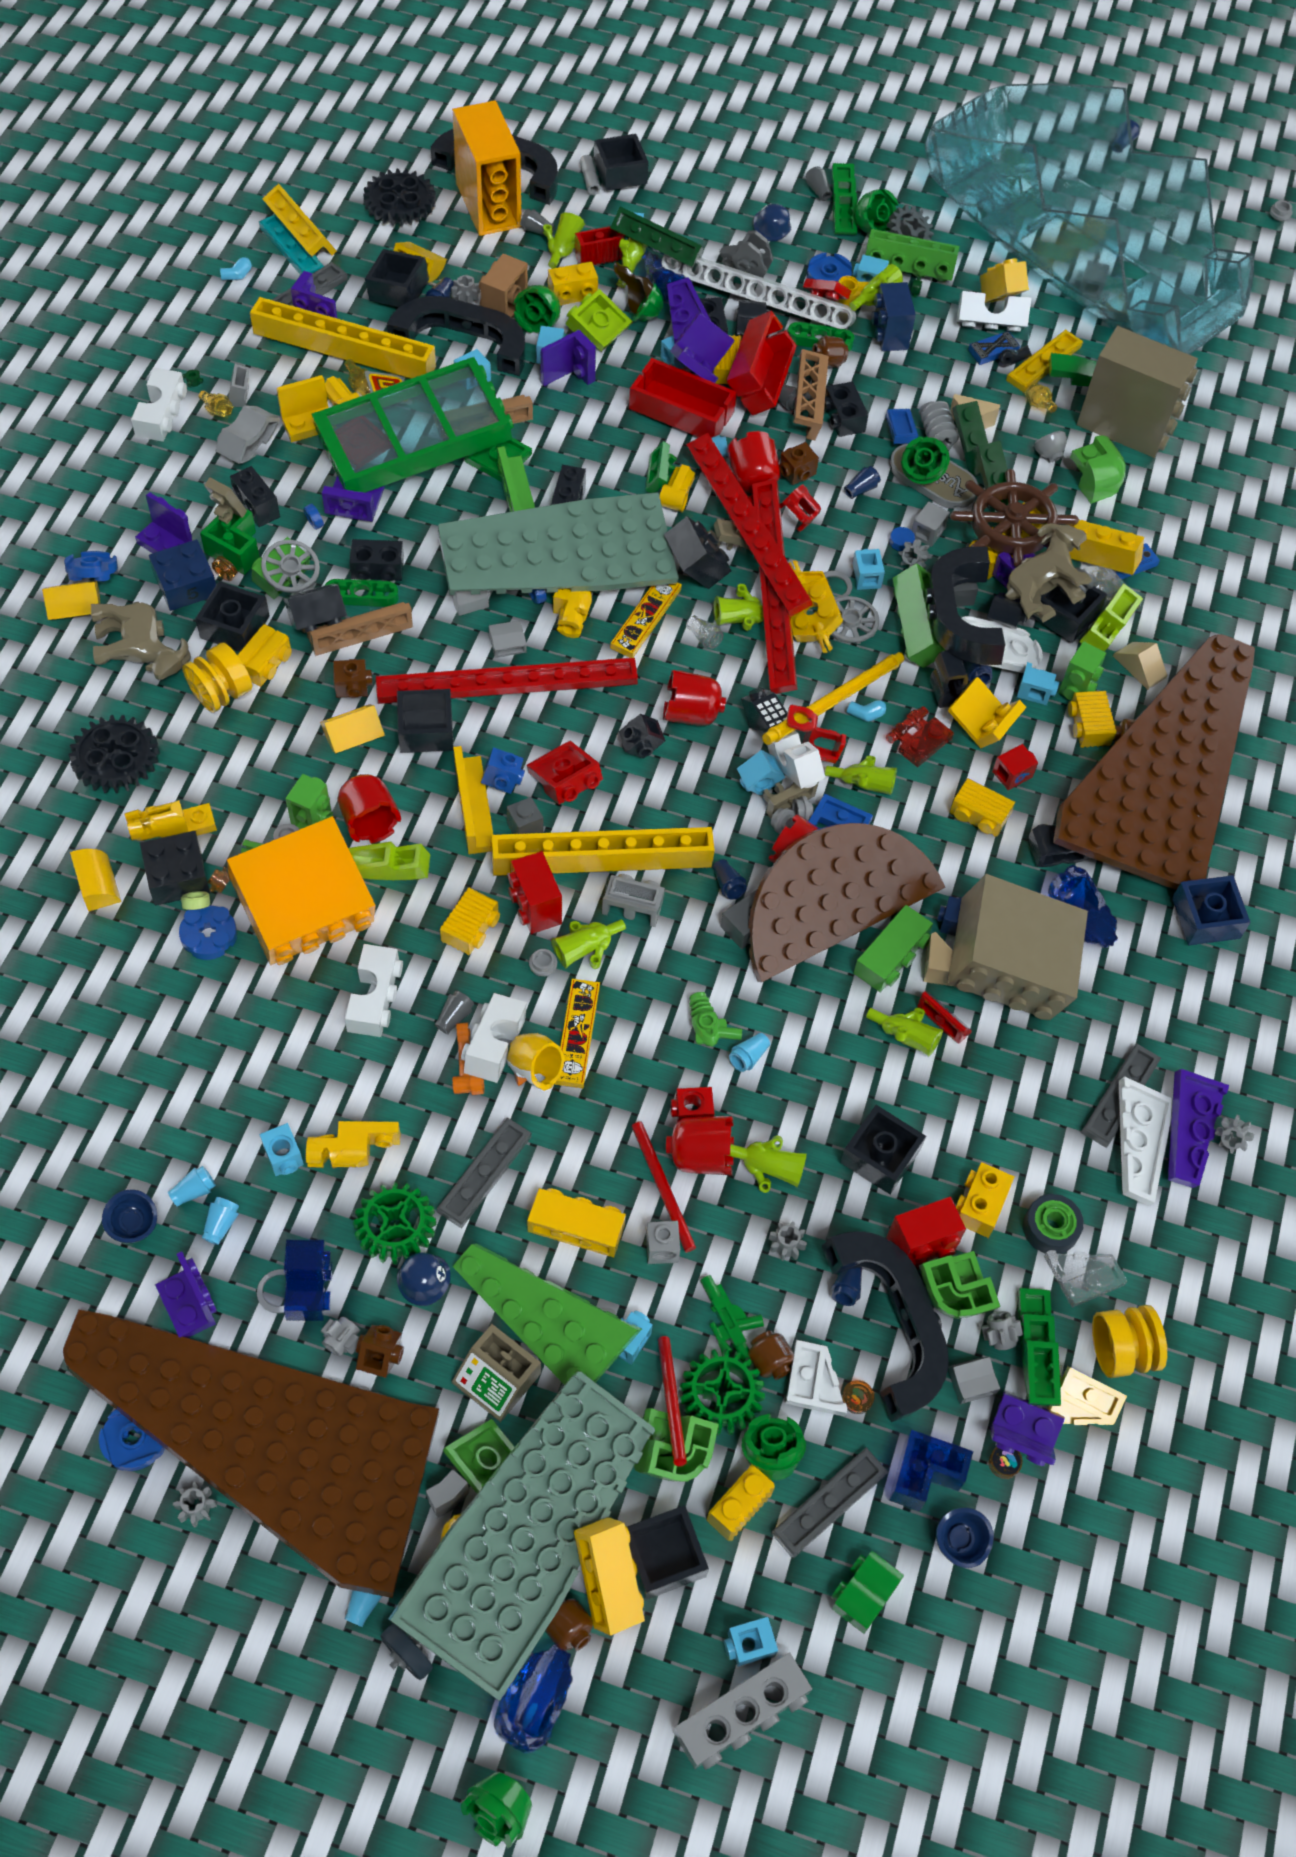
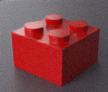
M543 851L512 860L511 872L508 873L511 887H508L512 902H517L519 905L518 916L523 926L527 925L530 934L561 925L562 894Z
M950 1196L895 1216L886 1239L900 1247L911 1259L916 1269H918V1266L928 1262V1260L954 1255L966 1231V1227Z

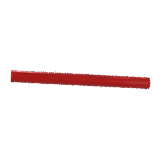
M636 1122L632 1125L634 1134L671 1220L678 1221L679 1239L686 1253L696 1249L695 1243L643 1122Z
M662 1336L658 1339L673 1462L675 1466H684L687 1460L671 1343L669 1337Z

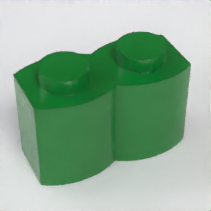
M871 1551L867 1558L862 1554L859 1556L850 1569L855 1574L848 1584L842 1581L831 1596L836 1600L832 1610L863 1634L866 1633L905 1576L874 1551Z

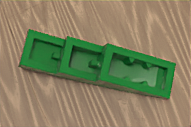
M833 163L832 208L834 234L857 235V221L855 218L857 193L854 164Z
M1051 353L1049 358L1050 377L1070 378L1071 385L1089 387L1097 361L1078 356Z
M1019 1288L1017 1291L1018 1317L1023 1335L1020 1336L1028 1404L1061 1406L1059 1344L1055 1342L1054 1316H1051L1050 1290Z

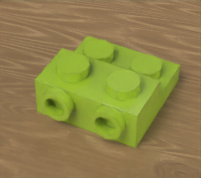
M598 289L593 295L588 293L581 301L579 307L575 305L566 315L568 320L565 324L573 332L580 330L602 352L629 328L633 321Z

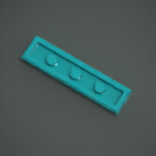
M276 214L259 221L260 229L300 275L303 271L313 274L324 267L315 255L311 256Z

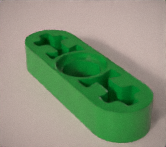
M793 322L788 327V334L798 346L813 348V345L819 340L815 336L823 335L842 338L848 346V352L853 348L854 334L847 329L804 322Z
M331 579L325 584L333 583L339 586L344 605L388 607L395 605L399 600L398 587L390 581ZM364 589L368 591V594L357 596L355 592Z

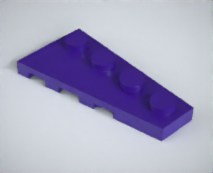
M689 277L667 284L674 343L678 341L698 313L703 314L710 320Z
M1184 1069L1174 1072L1169 1181L1190 1188L1200 1186L1209 1156L1207 1151L1209 1142L1214 1140L1216 1132L1214 1125L1217 1117L1221 1116L1224 1106L1221 1102L1223 1095L1228 1092L1229 1085Z

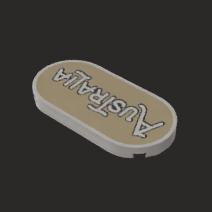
M908 444L897 447L892 453L890 465L893 475L939 505L954 509V506L964 508L974 502L976 496L966 489L965 483L968 480H972L976 484L978 482L970 472L954 462H949L947 471L938 481L931 484H918L909 480L901 467V458Z

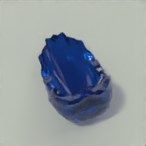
M646 251L642 256L646 276L651 283L657 284L662 293L663 300L669 301L667 284L687 277L665 269L662 266V259L656 254Z
M1071 865L1067 867L1064 873L1057 874L1052 878L1048 889L1049 897L1088 911L1084 942L1098 944L1103 948L1112 947L1114 942L1118 940L1116 935L1117 920L1112 915L1110 908L1105 903L1104 896L1099 892L1088 872L1081 867Z
M554 1644L547 1651L542 1650L539 1653H533L499 1701L494 1718L495 1733L503 1742L512 1746L515 1750L527 1754L533 1753L551 1738L553 1728L566 1702L568 1689L573 1682L572 1670L569 1666L571 1657L569 1652L560 1650Z

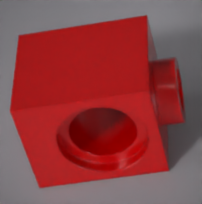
M712 1087L677 1088L676 1099H671V1117H677V1122L682 1118L713 1117L715 1114ZM693 1104L699 1109L692 1111L688 1110L685 1106Z

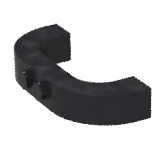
M453 129L440 135L431 145L432 165L448 171H452L455 167ZM512 135L520 151L521 169L533 174L530 179V199L550 205L558 189V166L554 156L543 146Z
M426 296L404 303L395 310L387 322V333L412 340L427 328L443 327L494 341L500 346L497 352V370L519 377L525 365V336L523 330L513 318L503 312L453 298Z
M984 546L952 550L935 562L931 572L930 586L925 591V603L930 604L928 605L927 617L928 620H932L934 635L947 652L962 660L983 665H1002L1005 650L1003 629L978 627L965 622L958 614L954 587L959 584L987 582L990 565L988 549Z
M855 1231L833 1236L822 1245L832 1274L859 1268L868 1270L878 1276L889 1293L912 1351L913 1366L909 1377L879 1392L892 1423L910 1416L926 1406L936 1397L944 1384L948 1370V1348L941 1329V1319L933 1310L926 1287L922 1283L915 1265L900 1247L880 1235L869 1232Z

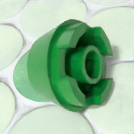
M921 436L913 439L906 446L901 458L903 473L909 480L918 484H931L938 481L945 474L949 466L950 456L948 449L936 438Z
M771 1414L761 1415L752 1420L741 1443L743 1454L748 1463L758 1468L772 1481L789 1477L795 1471L806 1451V1441L800 1426L790 1417H787L786 1421L780 1418H771Z
M494 1772L471 1786L467 1790V1797L461 1803L463 1815L470 1813L478 1823L474 1829L476 1833L496 1847L501 1841L505 1842L507 1848H510L515 1840L522 1838L532 1809L531 1799L522 1785L515 1779L500 1772Z

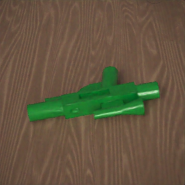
M711 1275L702 1278L700 1282L711 1301V1309L716 1313L721 1323L719 1327H717L715 1322L709 1324L718 1341L721 1354L723 1355L724 1349H728L729 1354L733 1352L726 1342L730 1340L734 1350L741 1353L740 1359L742 1362L750 1359L748 1355L750 1349L742 1331L764 1327L762 1315L746 1317L740 1307L731 1304L722 1285L716 1286Z

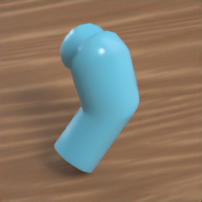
M242 257L232 268H220L221 280L243 279L251 270V261L248 258Z
M877 700L862 706L851 701L847 713L870 722L885 714L886 704L881 700Z

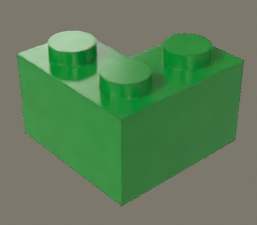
M247 510L243 518L233 513V517L228 524L218 519L219 516H216L200 532L204 552L216 560L219 557L225 558L235 567L236 571L245 575L252 568L253 563L260 558L257 540L252 537L256 533L253 514Z

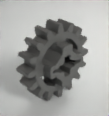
M905 205L903 208L898 207L888 218L890 221L886 224L890 228L888 231L890 233L931 240L930 238L934 235L933 232L929 231L933 227V224L927 223L929 216L923 217V210L917 212L914 205L911 209H909L908 205Z

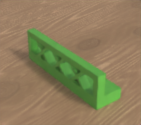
M505 446L497 447V466L509 512L535 508L522 457L508 458Z

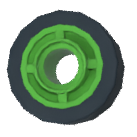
M1057 1194L1040 1196L1032 1202L1023 1219V1231L1028 1242L1042 1253L1051 1255L1066 1253L1074 1247L1083 1231L1084 1225L1083 1216L1077 1205L1065 1196ZM1047 1221L1056 1222L1059 1228L1051 1227Z

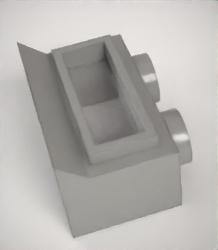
M627 874L611 875L605 896L603 897L602 914L608 915L610 906L624 908V917L629 920L635 918L636 911L651 915L650 926L656 927L664 901L665 888L660 887L657 882L651 880L645 881V883L635 881Z

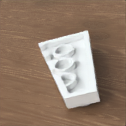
M1123 1077L1119 1080L1123 1195L1149 1206L1155 1203L1172 1117L1173 1098Z

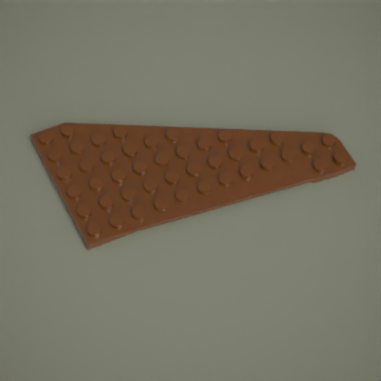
M1222 634L1209 637L1059 806L1053 843L1174 890L1178 889L1181 882L1206 879L1253 669L1255 647Z
M78 1309L63 1347L66 1367L74 1377L113 1408L117 1409L123 1416L338 1587L393 1598L439 1417V1408L408 1403L186 1337H179L172 1333L114 1316Z

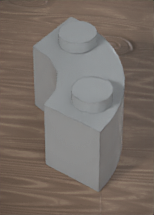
M243 405L237 419L230 426L222 428L217 438L218 444L215 451L238 464L251 460L257 455L254 451L262 443H268L280 418L258 406Z

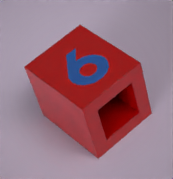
M1021 744L998 756L992 772L1005 788L1010 790L1031 779L1039 762L1035 755Z

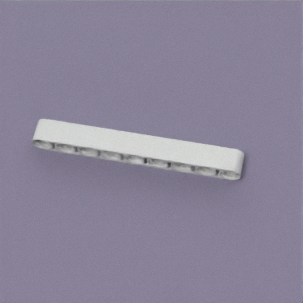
M665 255L662 258V266L668 273L683 278L689 277L690 280L753 301L766 302V305L835 328H847L854 324L856 320V312L848 305L698 257L696 261L700 268L697 275L692 272L690 267L678 263V266L674 268L671 265V258ZM715 269H717L721 275L720 280L718 282H716L712 276V273ZM736 276L740 277L742 281L739 289L733 284ZM756 283L761 284L763 287V293L760 296L754 290ZM777 290H781L784 293L782 303L776 300L775 294ZM799 297L804 298L806 302L803 310L797 306V299ZM820 304L827 307L825 317L818 313V306ZM841 311L847 312L849 316L846 324L842 323L839 319Z

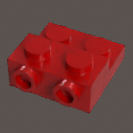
M571 740L527 764L529 774L543 785L545 793L559 805L565 801L571 802L575 800L580 792L588 788H596L600 781L603 780L599 762Z

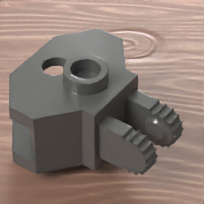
M748 231L743 241H739L737 245L725 246L719 251L722 258H728L723 263L725 266L764 278L773 261L768 240L758 231Z

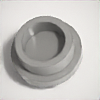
M1285 200L1277 201L1270 209L1271 216L1277 221L1288 220L1293 213L1292 205Z
M800 796L799 799L793 800L792 810L795 815L798 814L809 821V817L813 814V805L806 796Z
M779 808L775 811L771 819V826L777 833L781 834L785 826L791 829L795 823L792 821V818L795 816L794 811L789 808Z
M539 949L531 955L529 967L538 976H549L557 968V958L550 950Z

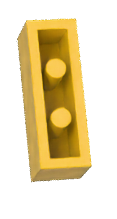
M1017 258L1004 260L1003 263L988 268L986 273L980 275L981 291L986 293L985 303L1004 301L1007 296H1016L1029 290L1026 261L1017 262Z
M1079 520L1076 525H1069L1083 530L1087 535V540L1080 545L1081 550H1077L1074 547L1072 551H1069L1071 559L1130 575L1134 574L1142 561L1145 537L1089 523L1084 520Z
M539 1188L527 1220V1227L530 1233L614 1258L625 1226L626 1214L621 1213L618 1208L613 1206L600 1207L594 1205L590 1200L583 1197H576L574 1199L564 1196L562 1192L556 1189L548 1188L544 1190Z
M606 1517L574 1530L594 1629L612 1636L644 1622L642 1610L644 1600L637 1586V1567L631 1557L629 1547L630 1534L625 1523Z

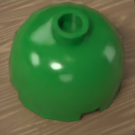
M876 189L862 196L855 209V218L857 225L863 232L870 235L871 229L885 232L890 230L886 224L890 221L888 218L898 205L893 193L887 189Z
M543 285L529 286L518 293L514 299V304L516 303L515 318L519 325L529 333H540L541 326L554 327L560 318V301L557 295L548 287Z

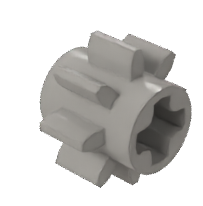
M462 275L453 281L452 297H457V300L468 303L478 300V294L480 293L479 283H474V277Z
M920 539L914 540L913 544L905 542L906 548L899 552L903 559L901 565L908 564L911 567L917 563L921 567L926 568L925 562L927 559L932 558V556L928 555L927 551L930 546H921ZM913 552L918 555L917 559L913 556Z
M1236 1115L1235 1119L1230 1121L1224 1117L1221 1122L1223 1127H1218L1215 1132L1216 1135L1221 1136L1219 1147L1225 1146L1229 1148L1232 1154L1238 1148L1246 1151L1248 1147L1246 1141H1253L1254 1134L1248 1132L1251 1122H1243L1240 1120L1239 1115ZM1231 1131H1236L1238 1138L1233 1137V1132Z
M793 1221L790 1225L785 1226L779 1222L777 1226L778 1233L770 1232L769 1240L776 1242L771 1246L770 1251L771 1253L777 1251L781 1255L782 1261H784L785 1257L791 1256L797 1260L799 1255L798 1249L805 1250L807 1245L805 1241L800 1240L804 1237L805 1230L799 1231ZM785 1238L791 1239V1243H784Z
M998 1311L990 1314L987 1325L982 1326L984 1340H989V1345H994V1348L998 1350L1013 1348L1018 1342L1017 1336L1023 1335L1021 1322L1016 1321L1015 1316H1011L1007 1311Z
M341 1317L338 1321L329 1319L321 1330L325 1337L322 1341L323 1346L338 1357L347 1352L352 1355L357 1347L359 1328L345 1317Z
M193 1482L192 1488L186 1491L180 1488V1501L173 1503L175 1509L183 1510L177 1517L182 1523L189 1518L193 1527H197L198 1521L204 1518L210 1521L209 1510L210 1508L217 1507L215 1500H207L212 1493L211 1489L206 1487L201 1491L196 1482ZM195 1499H199L201 1504H197L195 1510L192 1511L189 1506L194 1505Z

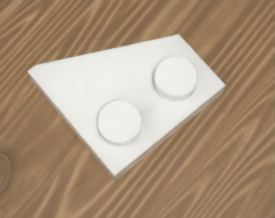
M796 1340L785 1404L845 1417L847 1406L846 1403H843L838 1387L839 1381L836 1372L831 1366L832 1359L828 1347Z

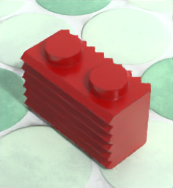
M611 226L575 233L574 252L579 264L592 262L593 265H597V263H611L615 260H622L623 254L621 248H619V243L621 239H624V236L610 229Z

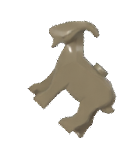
M1053 523L1044 525L1039 529L1038 535L1042 537L1047 534L1042 539L1041 544L1045 545L1050 541L1048 549L1033 558H1026L1021 565L1011 572L1007 584L1008 593L1005 594V597L1010 600L1020 599L1021 607L1028 619L1035 615L1042 622H1045L1056 615L1055 610L1051 606L1041 603V595L1048 593L1056 586L1064 590L1073 604L1086 597L1085 593L1078 586L1089 584L1092 582V579L1087 573L1079 572L1074 568L1069 553L1074 547L1077 550H1081V543L1087 540V535L1083 530L1069 525Z
M134 602L125 606L91 604L93 622L101 620V623L95 624L96 639L103 638L108 633L114 631L121 632L122 640L108 646H93L95 664L102 665L111 659L126 660L134 663L153 662L147 665L145 669L153 672L156 679L162 680L177 673L184 664L190 661L191 654L185 639L181 638V647L177 651L160 642V636H164L163 622L157 619L155 609L149 604L143 602Z

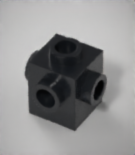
M641 713L618 731L625 752L642 759L651 755L656 748L666 741L658 720Z

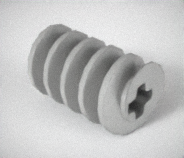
M932 401L923 404L919 409V414L927 437L940 440L950 450L952 445L958 441L959 436L948 403L945 401Z

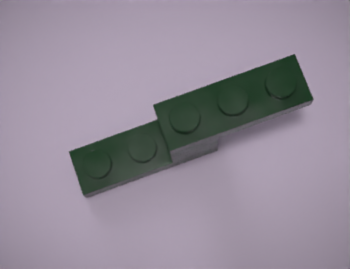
M978 401L954 406L952 410L968 472L974 477L982 475L985 489L992 485L1006 482L1005 473L1008 468L1001 441L988 443ZM1008 499L999 500L1006 506L1008 505ZM990 507L991 512H997L992 507Z

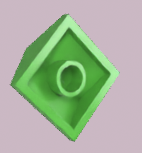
M490 1419L446 1446L443 1451L476 1494H478L515 1447L493 1419Z

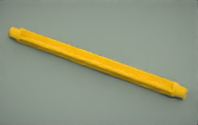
M897 652L894 655L887 656L886 659L872 668L864 671L806 708L811 709L817 716L821 715L881 676L897 669L904 662V655ZM794 714V719L800 724L811 721L804 714ZM786 719L778 725L769 728L768 732L762 736L763 742L766 745L779 742L783 737L796 729L788 727Z

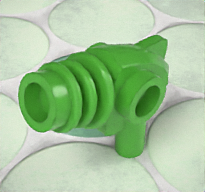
M697 992L689 997L691 1022L696 1033V1044H705L706 1046L713 1047L717 1044L719 1038L742 1040V1028H729L725 1019H718L705 992Z

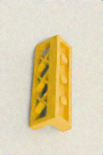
M279 183L262 198L311 256L317 253L323 246L332 256L337 252Z
M453 747L468 854L491 852L493 828L486 785L481 783L483 776L481 756L463 758L462 747Z

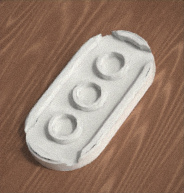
M962 617L965 622L974 626L1003 629L1005 650L1002 665L989 666L1024 673L1027 662L1032 663L1031 668L1036 669L1042 661V649L1036 639L1032 641L1029 638L1030 634L1021 628L1014 629L980 618Z

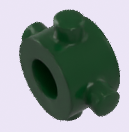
M920 277L913 281L911 294H913L914 298H917V295H920L923 281H921Z
M189 370L183 374V378L186 379L187 386L196 387L203 383L199 370Z

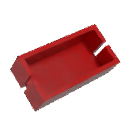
M772 310L749 320L727 378L729 387L737 392L738 397L741 396L743 406L749 410L752 416L776 407L797 347L786 330L766 338V336L783 328Z
M651 358L642 370V375L640 374L630 387L629 409L697 437L708 433L712 438L720 435L723 427L726 426L734 414L737 392Z

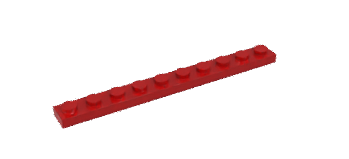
M706 433L688 443L687 447L789 616L792 617L812 606L811 598L710 435Z
M772 479L752 484L754 508L785 556L777 480ZM759 566L770 690L775 694L798 690L791 617Z
M635 658L376 676L378 704L397 702V691L451 689V698L638 684Z

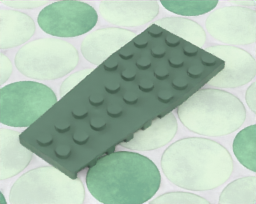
M659 493L585 499L438 525L439 540L450 595H455V591H471V595L480 594V591L496 590V594H506V590H521L522 593H532V589H546V592H558L560 588H571V592L606 591L674 584L678 581L672 549L664 536L668 531Z
M575 1372L450 1527L388 1620L496 1700L500 1701L558 1612L579 1573L580 1559L574 1530L609 1517L614 1501L627 1484L626 1479L634 1464H638L643 1454L641 1451L650 1435L654 1434L655 1428L582 1372Z

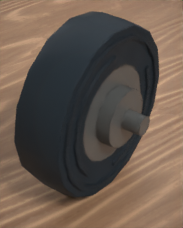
M392 1624L381 1634V1640L391 1651L390 1656L393 1661L389 1666L393 1670L399 1665L403 1670L406 1668L415 1678L422 1680L433 1669L431 1662L422 1652L423 1648L419 1642L410 1635L407 1636L398 1626Z

